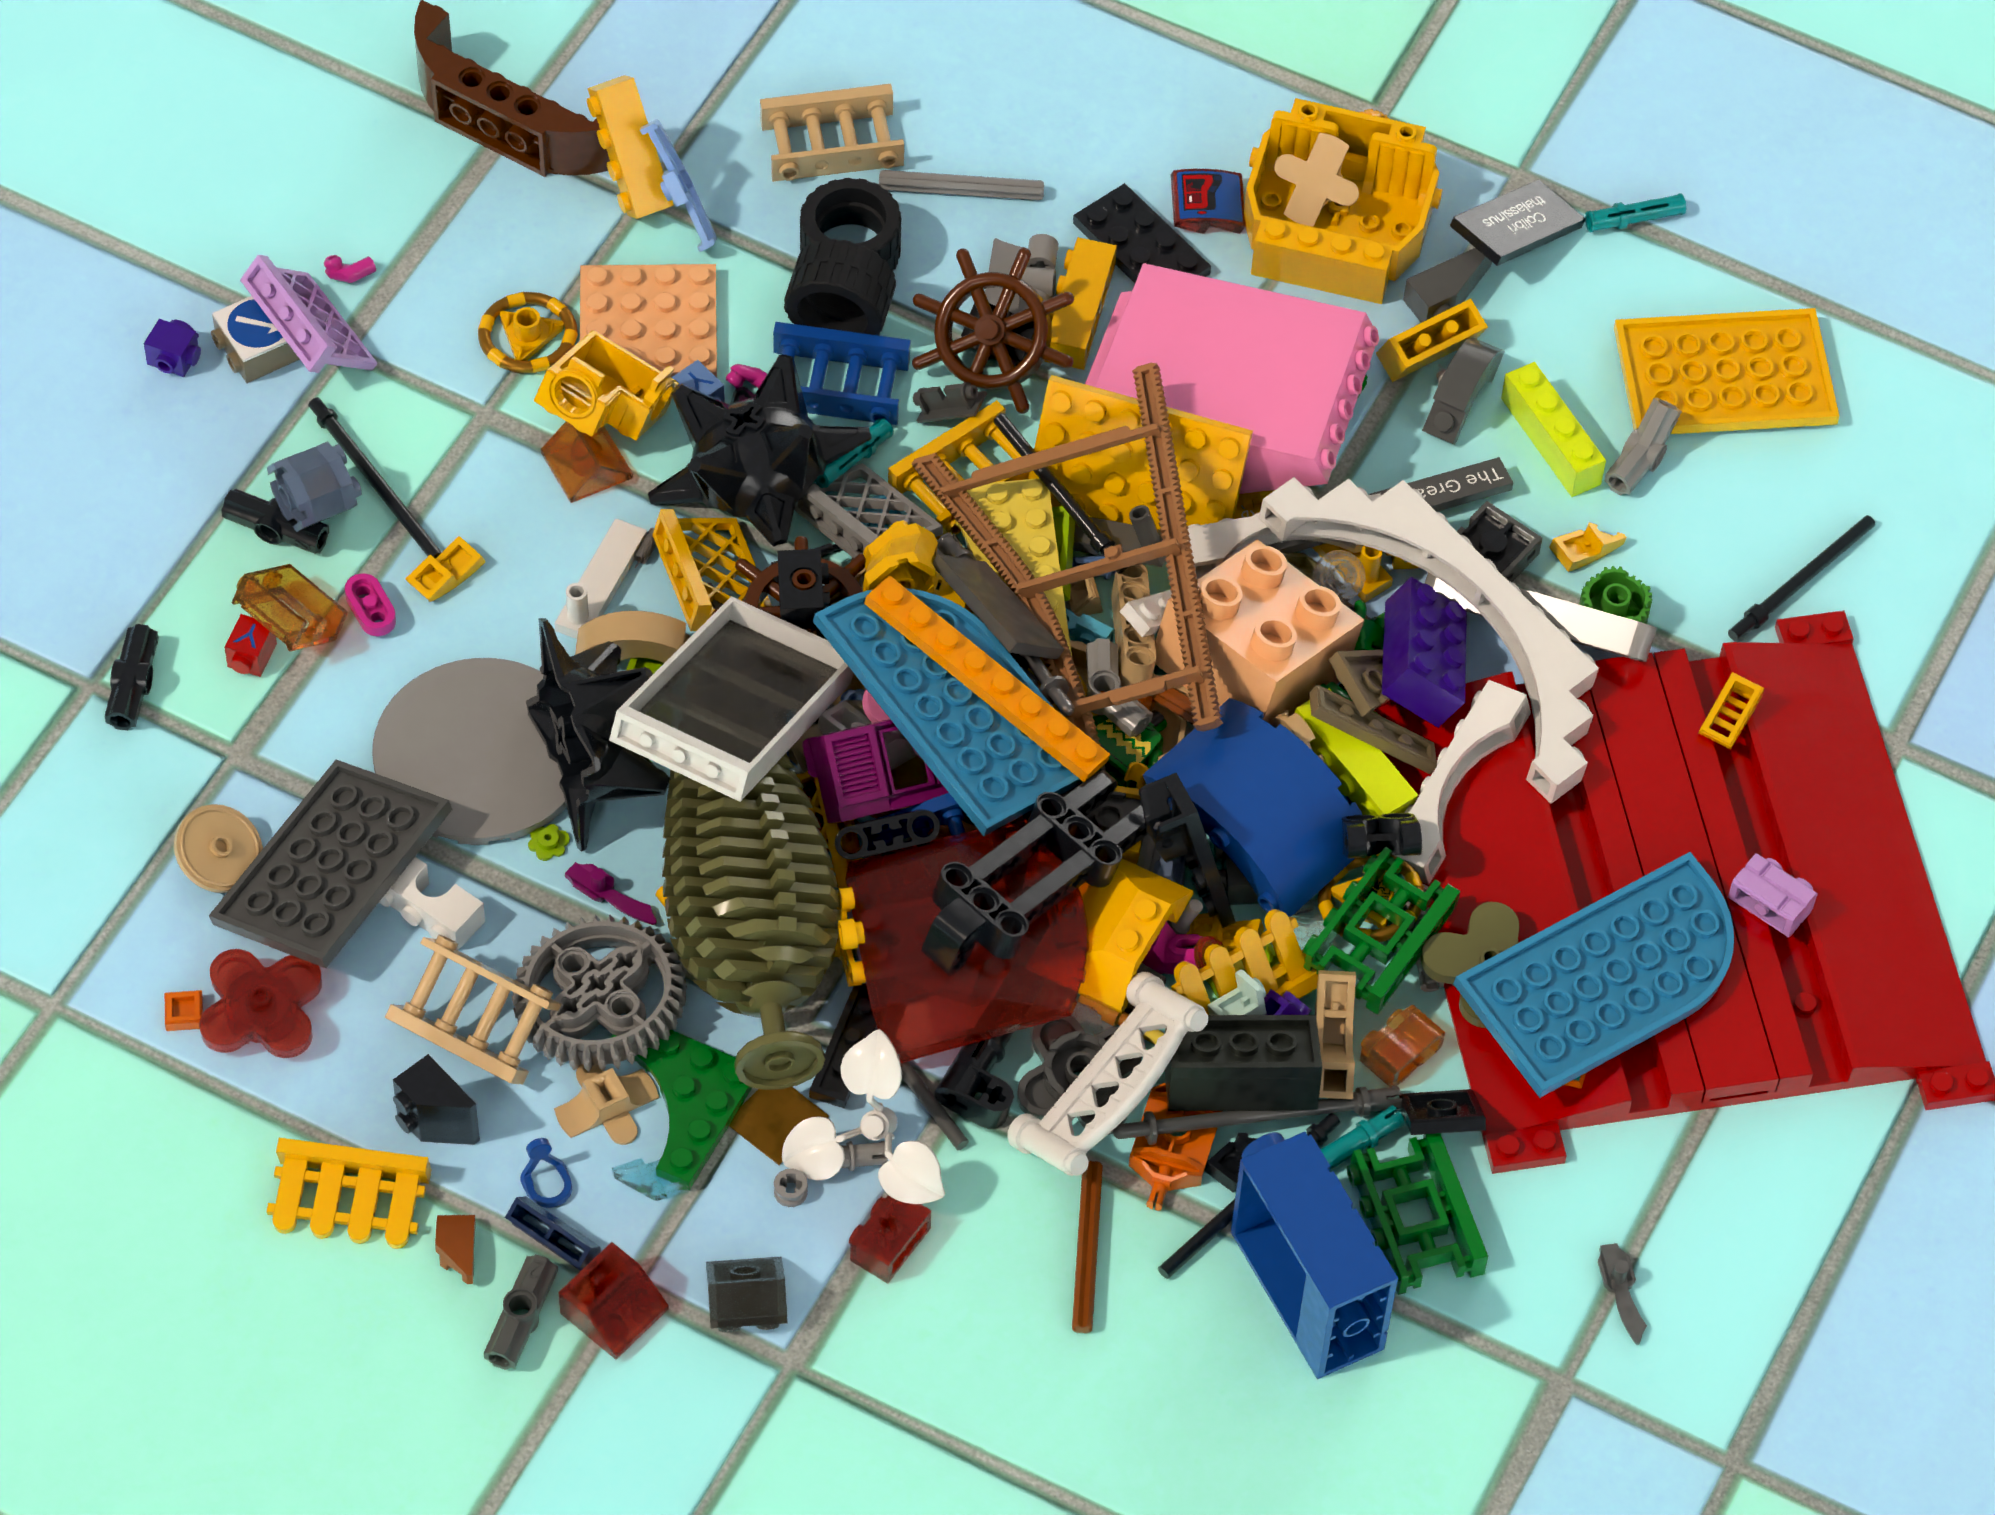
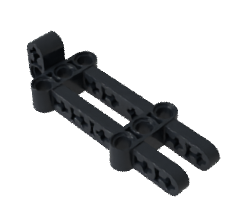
M1104 769L1098 771L1065 797L1053 792L1040 794L1027 820V825L970 867L959 862H949L943 866L932 891L933 902L942 911L932 922L921 952L948 976L954 975L965 965L976 942H979L997 958L1011 959L1015 957L1028 931L1029 924L1086 882L1094 887H1105L1111 883L1122 859V854L1148 834L1145 828L1142 805L1138 806L1105 832L1085 816L1103 804L1112 795L1118 785V781ZM1044 847L1063 862V864L1011 903L992 888L994 884Z

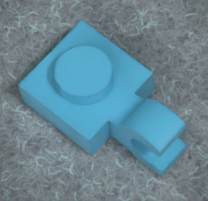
M1066 608L1069 636H1074L1075 641L1083 642L1086 645L1097 638L1110 639L1113 642L1114 628L1084 613L1078 617Z

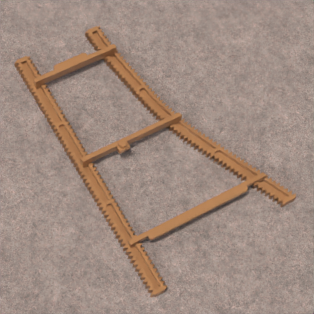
M1152 362L1132 370L1137 391L1136 395L1139 398L1137 401L1143 427L1130 430L1128 426H1123L975 470L972 473V478L962 481L956 479L936 453L916 458L912 462L914 469L994 566L1009 588L1064 648L1058 659L1043 658L1052 676H1062L1068 682L1069 691L1067 697L1074 705V712L1069 716H1063L1100 746L1101 744L1098 741L1100 739L1096 731L1097 727L1094 724L1095 721L1092 718L1093 714L1091 711L1159 694L1167 689L1188 684L1189 701L1192 708L1191 713L1194 716L1192 719L1195 722L1193 725L1196 730L1204 732L1218 728L1223 724L1220 719L1222 716L1220 714V704L1217 700L1219 697L1216 694L1217 690L1215 688L1216 684L1214 682L1215 678L1213 676L1208 636L1205 633L1207 630L1204 627L1206 624L1203 621L1205 618L1202 615L1204 612L1201 609L1202 604L1200 603L1201 598L1199 597L1200 592L1198 591L1199 586L1197 585L1194 557L1191 554L1193 551L1190 548L1192 545L1189 542L1191 539L1188 536L1190 533L1187 530L1189 527L1186 524L1187 520L1185 518V508L1183 507L1184 502L1182 501L1183 497L1181 495L1178 467L1176 466L1173 438L1171 437L1169 415L1167 414L1166 398L1163 395L1165 392L1162 385V375L1159 372L1161 369L1157 363ZM1145 438L1147 459L1150 462L1148 465L1151 468L1149 471L1152 474L1150 477L1153 480L1151 481L1154 490L1153 494L1156 497L1154 500L1157 503L1155 506L1158 509L1156 512L1159 515L1157 518L1160 521L1159 525L1163 540L1162 542L1124 553L1121 544L1103 549L1104 559L1035 578L1018 553L966 490ZM1166 556L1165 561L1167 562L1166 567L1168 568L1167 573L1169 574L1168 579L1170 580L1169 585L1171 586L1170 591L1172 592L1171 597L1173 598L1177 632L1180 636L1178 638L1181 642L1179 645L1182 648L1181 652L1185 668L1177 672L1086 697V693L1083 690L1084 687L1081 684L1073 657L1067 645V640L1058 622L1059 620L1043 591Z

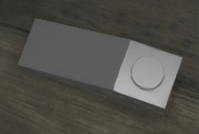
M1473 248L1406 279L1403 300L1422 323L1464 302L1489 270L1492 262L1476 248Z

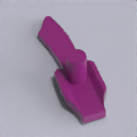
M575 862L565 872V878L572 883L573 887L597 902L606 900L624 914L639 921L656 925L657 921L652 913L651 905L636 901L614 890V878L603 869L598 868L594 864H578Z

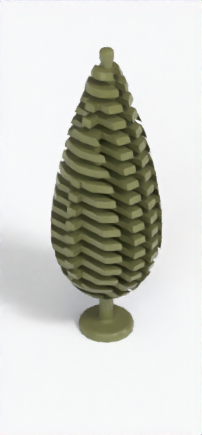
M718 643L701 659L742 678L726 659L720 657ZM693 670L690 677L689 687L691 688H686L684 695L686 704L767 742H770L776 736L774 731H769L768 719L763 711H758L757 702L754 697L739 691L731 685ZM681 715L682 724H679L678 730L748 763L760 753L751 747ZM787 753L741 802L670 769L671 780H669L663 838L666 839L662 858H664L662 877H665L663 897H667L665 899L666 916L671 917L670 919L667 918L668 928L671 937L676 938H670L672 945L682 958L680 960L691 976L697 979L692 981L714 999L723 1001L716 1003L733 1013L761 1018L764 1035L746 1043L738 1051L734 1067L739 1081L749 1087L762 1090L785 1089L800 1085L812 1079L823 1068L825 1054L820 1042L809 1034L786 1031L783 1014L809 998L823 980L824 974L834 959L839 934L838 921L841 920L840 911L837 909V907L840 908V898L838 890L834 889L838 888L837 879L834 871L830 869L834 868L832 858L825 849L828 848V845L818 829L821 828L818 819L813 811L809 809L813 808L810 799L804 791L799 789L804 788L795 771L789 770V768L794 767Z

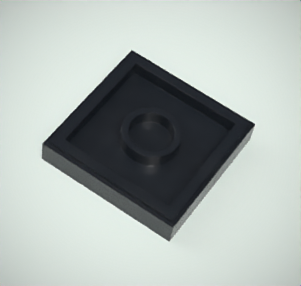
M1471 1089L1404 1093L1399 1095V1098H1402L1400 1110L1411 1135L1486 1130L1485 1115L1474 1091Z

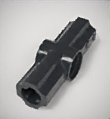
M235 488L233 491L230 490L221 509L223 518L253 529L260 539L269 544L278 545L283 541L314 554L321 552L326 545L329 525L319 522L296 532L292 526L297 524V521L294 518L289 521L286 520L275 498L266 501Z
M135 624V626L127 629L120 659H115L112 666L110 678L111 693L104 717L107 724L112 725L118 730L128 731L129 728L136 727L143 697L148 695L151 690L153 681L152 663L159 636L158 631L151 629L148 625Z

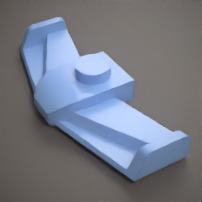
M655 119L642 126L640 132L642 135L649 134L662 158L667 171L662 175L661 189L668 201L673 200L676 207L685 204L701 242L697 248L701 252L712 247L717 240V236L687 170L658 119Z

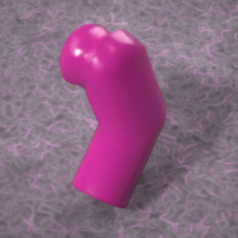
M331 255L324 260L325 273L330 279L353 283L376 272V266L369 256L351 265L342 263L341 257L337 255Z
M735 364L730 367L731 371L727 374L726 381L739 388L743 386L746 380L759 388L767 373L760 368Z

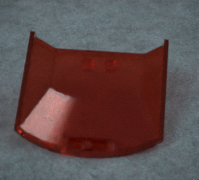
M1028 819L1010 822L985 836L979 830H973L848 863L845 879L847 888L852 887L854 893L855 909H852L853 919L855 922L862 921L865 943L859 944L871 1009L878 1029H881L894 1045L900 1063L1072 1015L1077 1004L1075 999L1080 985L1085 981L1086 953L1089 950L1088 921L1079 887L1029 924L1028 931L1018 953L1011 959L997 958L979 942H976L965 965L954 975L948 976L921 952L932 922L942 911L933 902L932 891L943 866L949 862H959L970 867L1027 825ZM1044 847L994 884L992 888L1011 903L1064 862Z

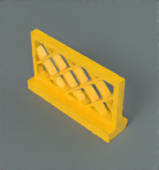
M660 509L652 536L690 631H697L712 616L715 610L711 602L715 599L724 604L731 597L722 592L725 587L741 595L738 599L744 602L749 587L734 580L737 575L752 583V581L736 570V562L724 556V554L729 551L739 558L746 559L755 567L756 565L736 518H677L674 509ZM729 530L732 537L728 540L714 531ZM683 531H692L700 536L695 540L684 534ZM707 539L721 548L715 551L702 543ZM697 552L710 560L705 564L694 558L692 554ZM717 563L731 572L725 575L712 567ZM705 575L719 584L715 588L702 581V577ZM768 595L760 607L772 606Z

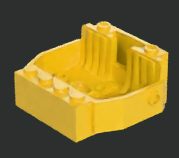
M1298 98L1294 100L1291 113L1280 110L1275 111L1271 121V128L1263 134L1259 148L1253 147L1249 161V167L1253 168L1246 187L1243 218L1250 247L1253 249L1251 275L1382 304L1388 281H1396L1420 257L1433 208H1439L1443 189L1437 188L1439 171L1435 163L1437 147L1424 143L1426 127ZM1319 133H1325L1338 137L1350 146L1341 167V174H1343L1342 178L1357 185L1359 198L1350 206H1343L1334 201L1328 202L1321 210L1314 227L1296 223L1284 215L1296 184L1280 178L1275 172L1274 165L1277 158L1283 154H1291L1307 161Z

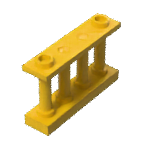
M997 400L980 410L976 416L967 418L888 468V483L902 494L906 491H913L937 516L936 521L943 526L942 535L946 533L957 535L961 532V529L958 528L955 518L923 482L924 479L914 469L912 462L916 458L936 453L956 479L962 481L965 479L950 463L960 457L967 456L978 469L994 465L977 448L987 440L994 439L1012 459L1022 457L993 423L999 414H1005L1006 411ZM1029 472L997 482L1028 479Z

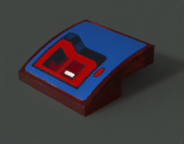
M1195 168L1173 170L1170 174L1174 227L1205 234L1210 226L1239 234L1246 227L1241 173Z

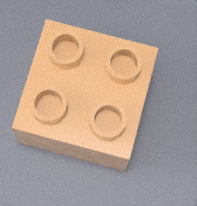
M1256 539L1197 580L1198 591L1200 592L1199 597L1201 598L1200 603L1202 604L1201 609L1204 612L1202 615L1205 618L1203 621L1206 624L1204 627L1207 630L1205 633L1208 636L1207 640L1209 642L1208 646L1210 648L1209 652L1211 654L1216 694L1219 697L1217 699L1220 704L1219 707L1229 698H1232L1263 712V720L1270 724L1272 718L1285 711L1289 712V716L1293 715L1298 706L1310 700L1309 693L1316 684L1339 683L1335 670L1328 659L1337 651H1354L1364 619L1344 605L1335 592L1326 587L1319 586L1287 562L1285 556L1279 550L1266 546ZM1172 597L1167 601L1155 639V665L1167 674L1185 668L1181 652L1182 648L1179 645L1181 642L1178 638L1180 636L1177 632L1178 628L1176 626L1177 622L1175 620L1176 616L1174 614Z

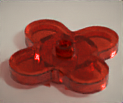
M230 949L220 953L211 963L210 978L212 987L222 999L207 1008L199 1022L201 1038L205 1045L216 1052L227 1053L236 1051L252 1041L261 1043L269 1053L280 1058H292L305 1052L312 1042L313 1032L310 1019L301 1007L313 1000L322 988L320 967L292 955L282 958L270 967H264L252 953L246 950Z

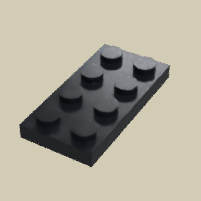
M1125 183L1073 215V224L1089 240L1117 245L1115 265L1134 283L1137 280L1143 263L1204 277L1211 273V265Z

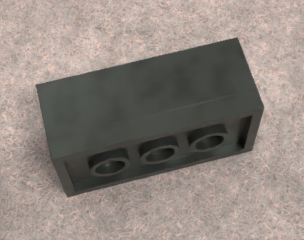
M1208 1015V1023L1203 1030L1198 1032L1188 1031L1185 1034L1176 1053L1164 1070L1168 1111L1318 1110L1322 1060L1316 1015Z

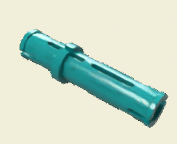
M1679 193L1673 196L1626 205L1622 202L1614 203L1611 208L1587 211L1585 213V223L1589 232L1611 227L1624 229L1627 228L1628 224L1679 214L1683 215L1687 210L1686 201L1683 194Z
M883 418L876 420L869 427L872 439L828 464L824 474L819 475L814 483L820 488H827L860 460L870 458L875 454L876 448L893 436L894 430L892 425Z
M1391 1105L1388 1109L1370 1120L1359 1121L1356 1123L1355 1129L1320 1149L1331 1166L1330 1170L1351 1158L1353 1150L1361 1149L1362 1151L1367 1147L1369 1149L1378 1146L1380 1139L1398 1128H1402L1405 1122L1399 1111L1394 1114L1397 1108Z

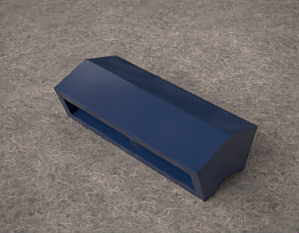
M528 1197L515 1198L505 1216L506 1219L512 1222V1225L586 1275L601 1259V1247ZM527 1214L531 1215L549 1228L546 1234L523 1218ZM563 1237L584 1252L579 1257L557 1241Z

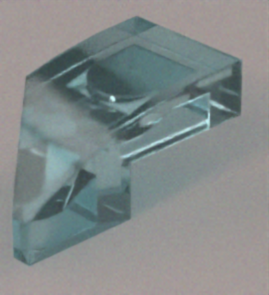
M643 1158L612 1167V1174L615 1179L655 1201L690 1192L688 1185L684 1183H673L657 1176L656 1167L660 1160L645 1164Z

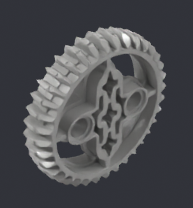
M610 914L606 921H600L597 915H595L593 922L586 923L581 917L579 925L572 926L567 922L566 930L562 932L553 928V937L551 939L542 936L540 941L541 947L532 945L531 956H523V967L517 968L516 981L530 988L533 983L540 985L545 975L553 968L554 980L563 990L554 999L562 1004L559 1011L550 1010V1019L545 1023L538 1015L527 1038L528 1043H533L537 1053L543 1051L544 1056L548 1060L556 1057V1062L560 1066L569 1061L570 1066L575 1070L580 1064H584V1068L589 1072L593 1065H599V1068L604 1072L607 1064H613L618 1070L621 1061L627 1060L633 1065L634 1056L639 1054L644 1058L647 1057V1048L658 1050L660 1045L659 1038L668 1040L669 1030H676L677 1019L682 1018L683 1006L686 1003L687 984L684 979L685 972L681 966L680 957L677 953H674V948L671 944L665 942L662 934L655 935L651 926L643 929L639 920L629 925V921L625 916L619 922H615V919ZM604 946L618 947L600 961H597L585 950ZM654 963L659 968L663 977L664 992L657 1008L646 1019L645 1005L636 994L645 987L650 972L649 966ZM513 992L512 1001L515 1006L513 1010L515 1018H518L517 1022H519L529 1000ZM598 1025H602L612 1035H616V1037L602 1040L581 1039Z

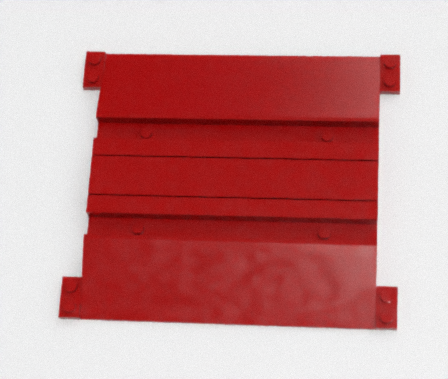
M1845 610L1777 619L1775 630L1779 643L1727 642L1722 644L1720 656L1716 658L1689 661L1686 650L1683 648L1654 652V654L1649 653L1647 662L1624 656L1594 660L1596 666L1599 667L1594 685L1577 698L1586 703L1593 714L1588 733L1571 745L1582 752L1588 764L1582 781L1552 804L1526 780L1531 763L1535 759V723L1525 683L1516 684L1513 672H1505L1466 683L1465 703L1439 728L1393 700L1374 710L1382 717L1434 742L1437 761L1442 749L1448 748L1452 742L1458 722L1461 719H1465L1470 712L1475 694L1479 690H1483L1488 680L1527 695L1531 714L1515 741L1494 750L1478 761L1461 779L1447 804L1443 821V844L1446 857L1430 884L1425 885L1429 888L1432 882L1437 880L1441 883L1440 886L1442 888H1445L1447 884L1460 890L1457 908L1438 933L1450 932L1466 935L1469 920L1474 909L1486 902H1499L1507 905L1516 913L1519 920L1518 942L1520 943L1688 852L1693 854L1715 882L1731 914L1734 929L1732 959L1724 980L1713 997L1689 1017L1588 1071L1581 1089L1563 1085L1539 1098L1488 1029L1474 1026L1462 1016L1459 1009L1460 992L1452 984L1444 983L1443 987L1469 1087L1474 1091L1486 1118V1130L1481 1131L1492 1174L1564 1164L1567 1155L1560 1130L1916 1079L1925 1111L1995 1101V1077L1990 1061H1986L1852 645L1854 638ZM1734 672L1763 687L1764 692L1756 709L1730 750L1699 734V730L1731 673ZM1734 692L1730 695L1746 704L1749 701ZM1727 702L1724 705L1739 714L1743 712V710ZM1719 713L1717 716L1733 725L1737 722L1722 713ZM1714 723L1711 726V729L1726 737H1729L1731 733ZM1383 752L1419 797L1422 782L1427 776H1431L1432 773L1428 774ZM1755 854H1759L1765 859L1772 858L1782 866L1783 871L1795 879L1802 878L1813 887V891L1818 893L1811 913L1800 923L1799 927L1790 937L1785 936L1728 898L1733 879L1745 868L1746 864Z

